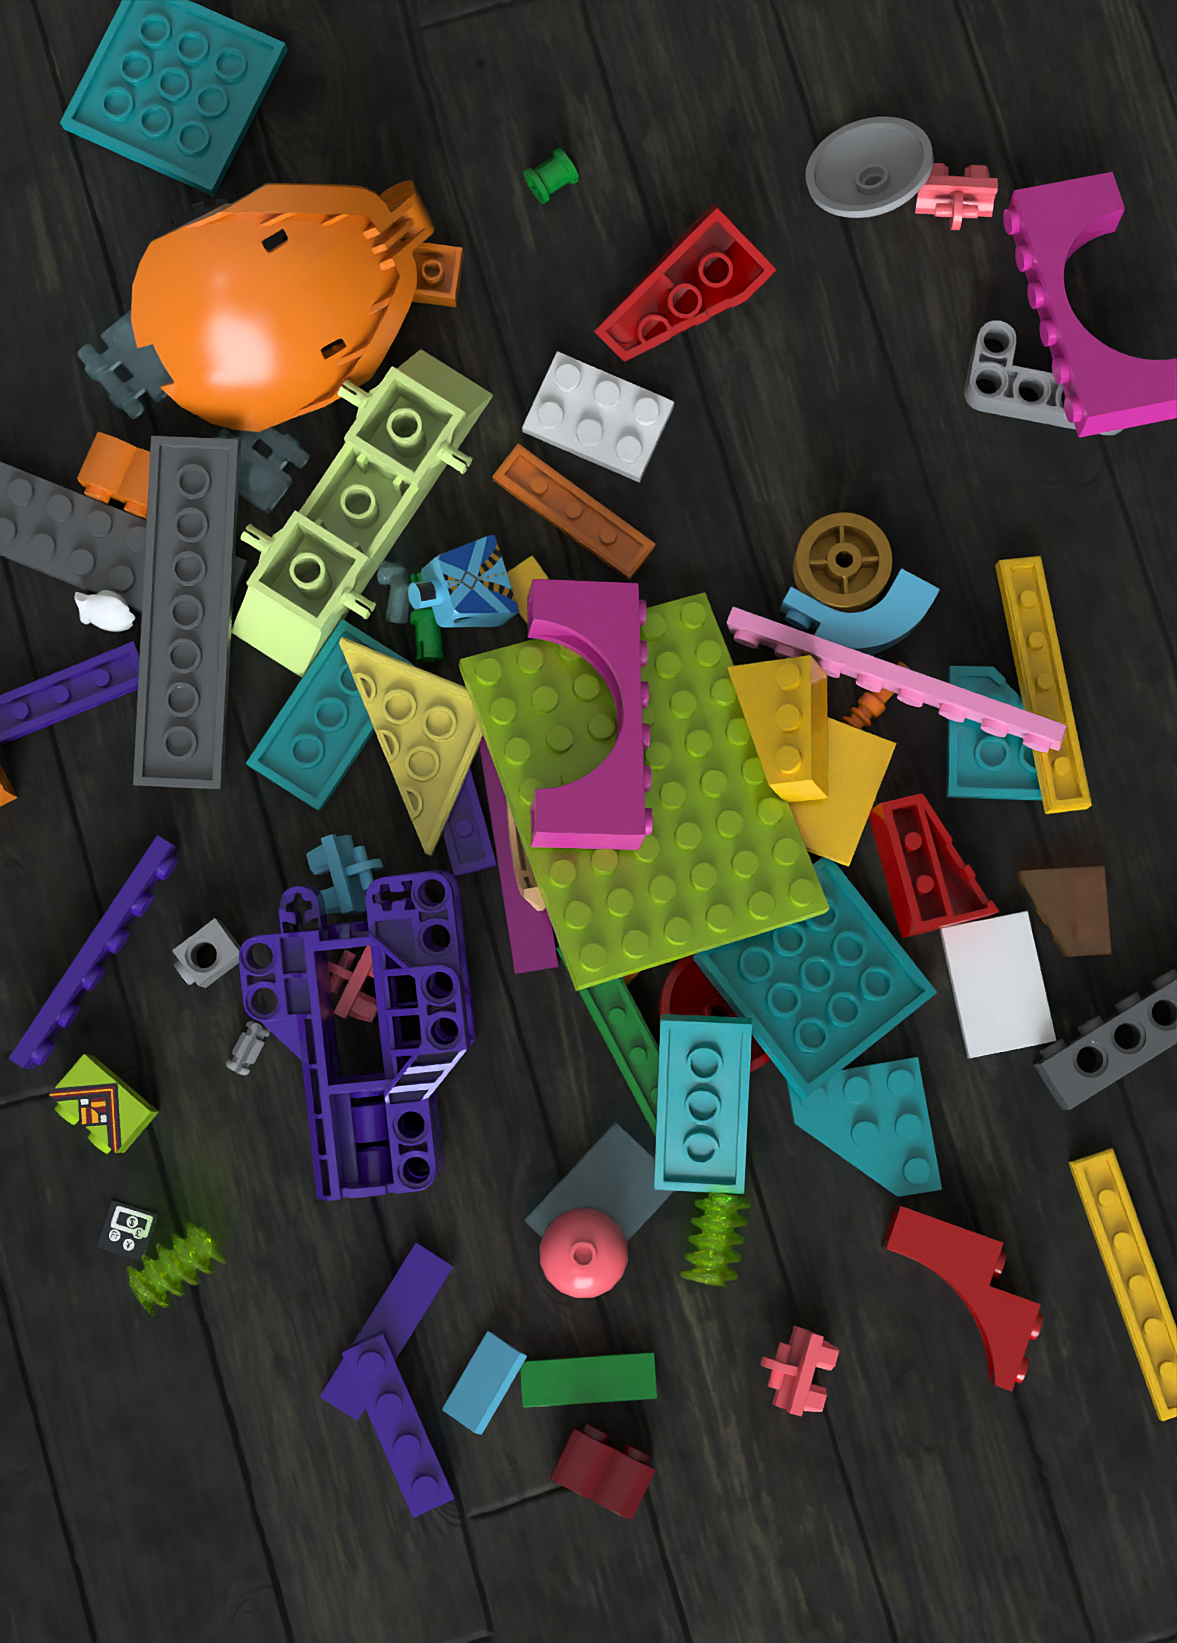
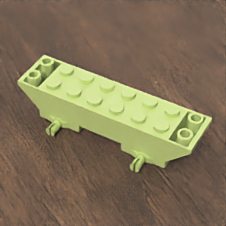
M421 349L397 369L392 366L382 382L370 390L369 393L357 387L348 379L343 383L344 388L340 387L338 396L357 406L358 412L355 422L344 437L346 443L301 510L293 512L283 529L270 537L252 524H249L245 528L248 533L243 531L240 539L261 551L258 566L246 582L248 590L231 632L301 678H303L341 619L344 620L350 610L355 611L364 619L371 615L369 610L373 612L376 603L368 600L361 593L447 464L464 474L467 470L466 466L469 467L473 458L468 457L457 449L493 395Z

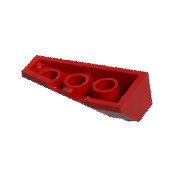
M713 203L600 323L594 332L625 362L669 340L670 337L694 325L697 326L730 307L733 308L745 302L777 269L726 214Z

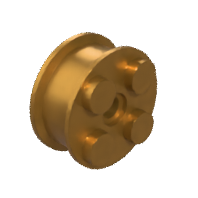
M853 513L830 514L814 522L801 537L793 562L795 584L800 592L829 608L845 613H857L869 607L883 591L892 569V552L885 534L871 520ZM836 560H845L849 567H840Z

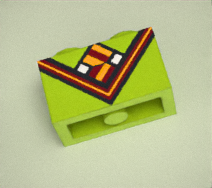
M84 1054L49 1094L58 1103L54 1108L55 1111L73 1125L78 1121L91 1131L87 1138L106 1154L111 1150L115 1153H124L159 1113L156 1108L98 1058L89 1054Z

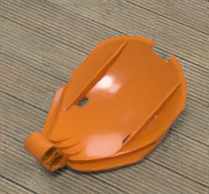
M407 180L396 184L384 191L380 196L369 188L356 185L266 183L236 202L225 203L203 216L151 241L139 263L132 285L131 323L137 348L153 344L162 364L173 379L172 382L160 386V388L182 408L211 424L233 430L260 432L294 417L325 407L341 398L338 396V391L341 386L344 388L343 383L347 379L357 387L369 381L393 343L416 291L417 270L412 251L435 230L432 219L413 181ZM284 229L287 240L272 250H267L262 241ZM337 339H342L344 341L339 345H334L331 349L323 353L321 351L323 347L327 346L328 344L334 342Z

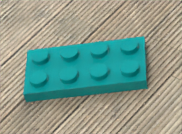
M341 619L246 762L249 767L319 812L322 811L375 731L340 647L339 641L341 637L415 666L343 619Z
M661 1014L654 1190L744 1194L752 1018Z

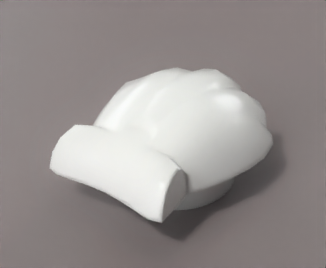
M107 590L100 591L95 595L75 592L74 598L82 623H92L109 632H121L132 627L135 616L129 612V606L125 599L117 593Z

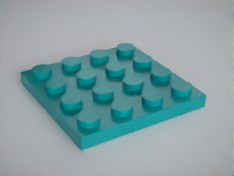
M122 0L60 124L64 130L215 197L288 51L286 43L190 0Z
M824 857L814 863L813 867L830 907L825 914L706 950L692 957L737 1017L752 1018V1036L802 1100L811 1095L937 993L837 864Z

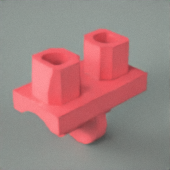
M933 163L928 180L920 191L917 192L915 213L950 217V230H960L962 218L991 217L994 198L998 190V178H990L988 167L985 165H971L965 168L964 177L948 176V167L944 163Z
M366 946L354 972L349 970L357 955L344 950L338 965L328 961V971L333 973L330 979L331 992L338 994L344 980L349 981L334 1014L345 1019H349L351 1016L373 1023L378 1015L376 998L362 992L369 977L374 978L371 946Z
M794 1326L789 1344L779 1342L775 1358L764 1355L761 1358L760 1365L772 1370L767 1385L776 1389L772 1404L787 1410L790 1414L801 1417L803 1411H823L827 1397L826 1388L811 1383L815 1367L831 1371L836 1365L839 1348L824 1341V1337L817 1333Z

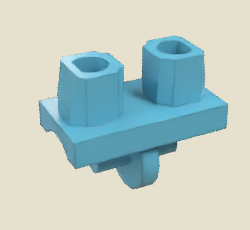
M331 834L321 838L322 845L308 852L307 859L310 870L314 875L331 873L334 887L320 891L325 900L326 914H360L367 912L366 891L369 885L374 882L372 873L383 868L382 860L380 858L368 860L365 846L354 847L351 835L336 836V834Z

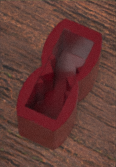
M586 1423L584 1429L573 1426L550 1473V1479L632 1520L656 1471L655 1467L648 1463L651 1455L626 1443L624 1450L607 1442L610 1434L592 1424Z

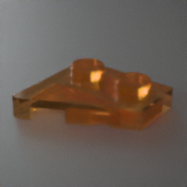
M1104 866L1017 872L1021 886L1024 885L1037 907L1036 911L1043 923L1051 930L1054 935L1053 939L1064 957L1111 954Z

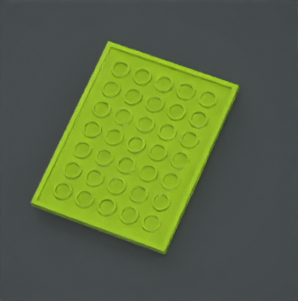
M705 592L646 608L645 625L640 626V640H646L648 648L646 666L641 667V681H647L649 686L647 708H642V723H649L650 726L648 750H643L644 765H650L651 788L649 792H644L645 808L652 809L653 824L651 835L645 836L639 850L530 847V802L535 789L559 787L583 778L596 769L614 748L617 735V716L614 701L606 683L593 666L574 651L560 644L542 639H532L460 659L459 662L460 672L576 991L825 914L830 908L788 801L782 800L768 785L727 667L734 666Z

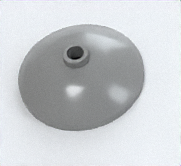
M872 117L852 122L826 137L812 153L806 167V183L809 193L819 207L838 216L867 218L890 212L910 200L928 180L934 162L932 146L928 136L920 127L901 118Z

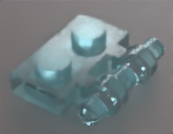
M130 310L100 335L110 348L104 354H98L90 344H87L79 350L77 355L86 365L85 371L92 380H99L110 393L109 400L117 409L123 408L129 417L134 419L144 411V407L137 398L147 391L153 400L158 403L167 395L160 386L172 382L173 379L162 364L153 344L137 348ZM121 363L134 376L125 383L113 371Z
M272 427L260 432L242 431L238 437H235L223 428L216 436L217 439H238L241 442L238 494L267 515L293 483L292 478L283 472L282 468L288 461L302 468L310 457V454L298 446V440L289 434L283 436ZM258 438L274 449L268 460L251 448Z

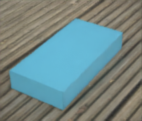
M487 1331L442 1410L472 1432L482 1435L527 1355L496 1334Z

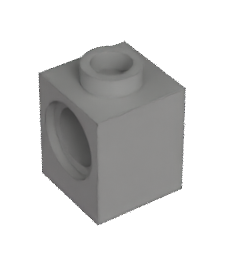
M214 918L172 950L179 959L174 966L187 984L191 985L196 982L198 986L206 988L239 963L238 958L241 947L225 925ZM212 944L217 951L216 961L208 968H201L197 963V952L202 946Z

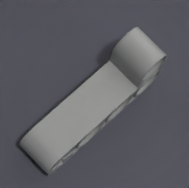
M993 320L986 323L980 329L971 350L964 387V397L967 403L973 409L982 412L1076 429L1074 422L1070 423L1067 420L1064 405L1061 401V397L1065 396L1062 385L1056 384L1053 373L1013 366L1016 347L1014 329L1008 323L1001 320ZM984 340H998L1002 344L1004 351L999 353L989 351L984 344ZM980 379L991 381L995 385L996 392L992 394L981 392L976 385V381ZM1023 387L1033 389L1037 393L1038 401H1025L1020 396L1019 389ZM1123 429L1104 432L1100 434L1115 435L1120 433Z

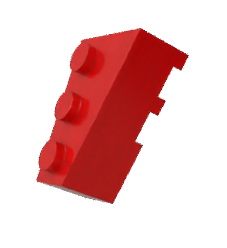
M923 793L883 802L871 809L868 817L901 938L982 919L999 912L994 902L987 899L974 879L976 875L970 865H965L952 845L953 839Z

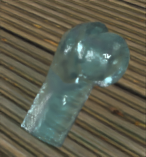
M383 561L378 568L377 580L380 584L391 585L386 620L395 623H407L410 606L408 596L410 583L406 567L398 561H395L394 564Z

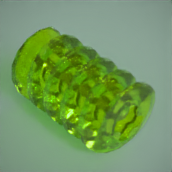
M706 1192L709 1194L708 1198L698 1199L694 1202L696 1207L705 1212V1216L691 1218V1223L700 1228L702 1232L701 1234L688 1235L687 1241L698 1247V1251L684 1254V1259L694 1264L695 1269L681 1271L680 1276L696 1282L728 1287L724 1284V1281L737 1279L738 1272L728 1267L727 1263L739 1262L742 1257L741 1254L730 1247L731 1245L742 1244L745 1241V1237L734 1231V1228L748 1225V1219L737 1213V1210L751 1208L752 1203L748 1199L739 1196Z
M187 1221L184 1223L188 1235L187 1238L183 1239L175 1232H172L170 1234L173 1244L171 1250L157 1243L155 1247L159 1259L154 1261L146 1254L141 1255L144 1266L143 1271L140 1272L130 1264L126 1267L132 1291L151 1316L155 1317L157 1314L155 1303L164 1308L171 1304L169 1291L179 1297L185 1294L186 1289L183 1280L194 1286L199 1284L200 1276L198 1269L205 1274L211 1275L215 1270L212 1258L222 1264L228 1261L224 1251L206 1228L202 1226L198 1228Z

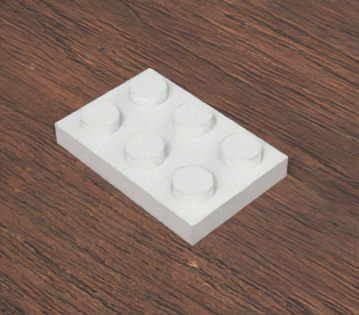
M557 351L522 426V430L528 435L640 483L674 408V401Z

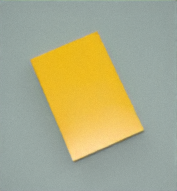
M827 717L828 798L790 802L788 804L807 851L849 867L896 743Z

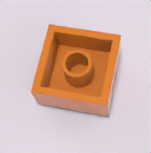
M422 242L412 251L417 270V285L412 302L457 307L464 260L463 248Z

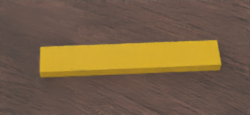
M1041 556L999 560L995 567L1024 710L1067 725L1065 737L1059 751L1049 748V751L1045 753L1032 749L1045 814L1088 809L1092 803Z
M1109 1148L1068 1163L1158 1418L1161 1421L1177 1417V1327L1114 1150Z

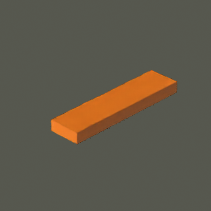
M520 444L515 446L492 476L494 482L629 581L655 548L653 541Z

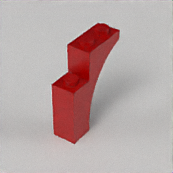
M895 1205L881 1247L923 1264L939 1275L955 1290L974 1317L981 1333L988 1363V1381L995 1386L1012 1391L1015 1382L1022 1383L1026 1375L1029 1358L1024 1356L1029 1339L1036 1340L1043 1322V1314L1038 1313L1041 1304L990 1286L992 1277L998 1279L1005 1264L1006 1253L1001 1252L1003 1242Z

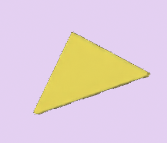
M341 637L339 641L340 647L424 852L432 857L483 737L467 688Z

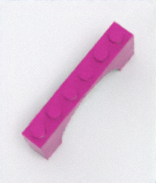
M1113 172L1014 190L1008 209L1004 210L1003 215L1005 230L1008 235H1013L1017 246L1015 251L1017 267L1020 272L1025 271L1029 283L1027 294L1032 309H1037L1041 320L1040 337L1045 347L1049 346L1053 357L1052 373L1056 384L1062 385L1066 397L1064 409L1067 420L1070 423L1074 422L1079 438L1177 418V358L1168 360L1141 359L1109 348L1083 327L1067 299L1064 286L1065 263L1085 243L1101 235L1115 232L1125 207Z
M532 579L527 596L528 638L542 639L560 644L574 651L593 666L606 683L614 701L617 716V735L614 748L610 754L588 775L563 786L535 789L530 802V847L639 850L645 836L651 835L653 824L652 809L645 808L644 792H649L651 788L650 765H644L643 750H648L650 726L649 723H642V708H647L649 699L648 682L641 681V667L646 666L648 653L647 641L640 640V626H644L646 621V601L639 600L638 583Z

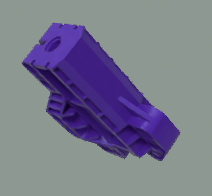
M446 870L394 874L376 879L369 885L366 891L365 901L368 921L339 923L329 926L327 924L325 900L317 888L311 885H299L289 888L282 894L280 908L278 909L281 932L265 933L249 938L242 944L238 959L243 1004L246 1012L251 1018L260 1021L302 1060L317 1199L329 1201L345 1197L358 1198L386 1195L387 1193L394 1192L397 1194L424 1190L433 1183L444 1164V1146L437 1087L478 1037L472 978L467 960L458 881L453 874ZM431 879L440 881L445 888V897L441 903L432 901L427 895V884ZM411 889V897L403 898L393 903L391 900H384V891L400 892ZM298 893H302L303 900L311 901L312 909L304 913L305 924L318 918L319 927L290 931V923L295 925L303 923L301 911L293 910L291 902L298 900ZM435 924L442 925L449 931L450 943L447 947L439 946L432 940L431 931ZM257 943H264L272 950L273 958L268 967H261L253 960L252 951ZM370 945L384 1071L341 1075L327 950ZM438 972H444L452 978L453 989H447L440 984ZM411 975L415 978L417 999L401 1001L398 976ZM261 988H269L276 994L278 1002L274 1011H266L259 1006L257 994ZM419 1015L421 1037L405 1039L403 1016ZM443 1017L450 1018L457 1024L458 1033L450 1032L445 1028ZM384 1094L385 1101L352 1105V1098ZM414 1111L419 1113L424 1119L425 1126L415 1127L411 1125L406 1116L407 1112ZM389 1139L390 1146H373L357 1150V1143ZM421 1157L425 1159L430 1170L420 1171L416 1169L412 1164L411 1158Z

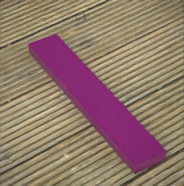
M483 735L480 742V752L515 974L556 968L559 966L554 934L546 907L543 911H537L521 896L516 883L509 840L506 796Z

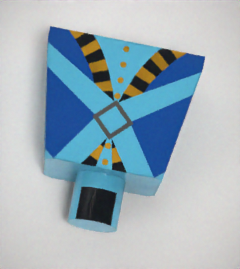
M495 535L481 538L438 555L422 568L421 575L423 581L411 583L408 588L409 601L412 607L415 609L432 607L436 622L441 627L502 626L519 613Z

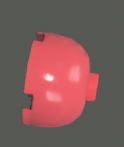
M573 1208L558 1215L545 1229L539 1246L540 1265L547 1280L560 1292L575 1298H593L611 1290L622 1278L628 1262L627 1240L620 1225L608 1214L594 1208Z

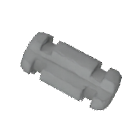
M255 1021L247 1022V1032L241 1033L231 1053L234 1057L226 1062V1066L241 1075L249 1074V1065L255 1063L265 1044L262 1041L264 1036L268 1037L270 1034L268 1028Z

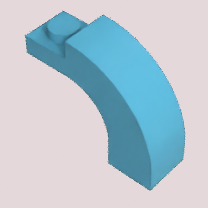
M901 568L887 595L877 605L868 610L857 613L836 611L791 587L782 602L780 611L787 614L785 616L787 622L801 630L807 631L811 627L816 630L814 636L870 655L886 650L905 639L922 621L940 589Z

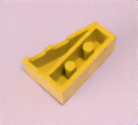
M811 655L727 667L768 785L782 800L788 801V803L828 798L826 673Z

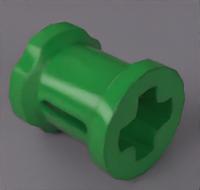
M561 148L554 150L553 157L537 168H527L523 171L530 190L542 204L550 200L549 195L567 183L574 185L579 181V175L573 163Z

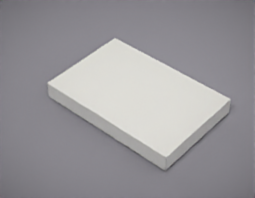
M1028 911L940 929L968 1059L1056 1041Z

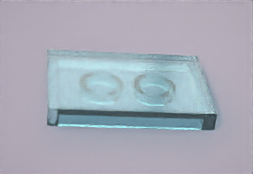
M615 1123L526 1218L525 1222L543 1237L545 1229L558 1215L573 1208H594L614 1219L620 1225L628 1241L674 1190H654L655 1159Z

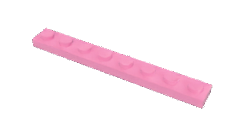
M732 607L726 622L730 633L734 635L733 639L744 646L757 649L759 644L770 647L775 649L774 654L781 659L811 655L828 676L839 678L840 673L856 678V684L869 691L880 692L884 688L898 693L897 699L908 705L922 707L923 703L940 708L938 713L950 720L964 722V719L968 718L982 723L980 728L989 734L1006 737V734L1009 733L1024 739L1023 744L1031 749L1045 753L1049 751V748L1059 751L1065 737L1067 725L736 607Z

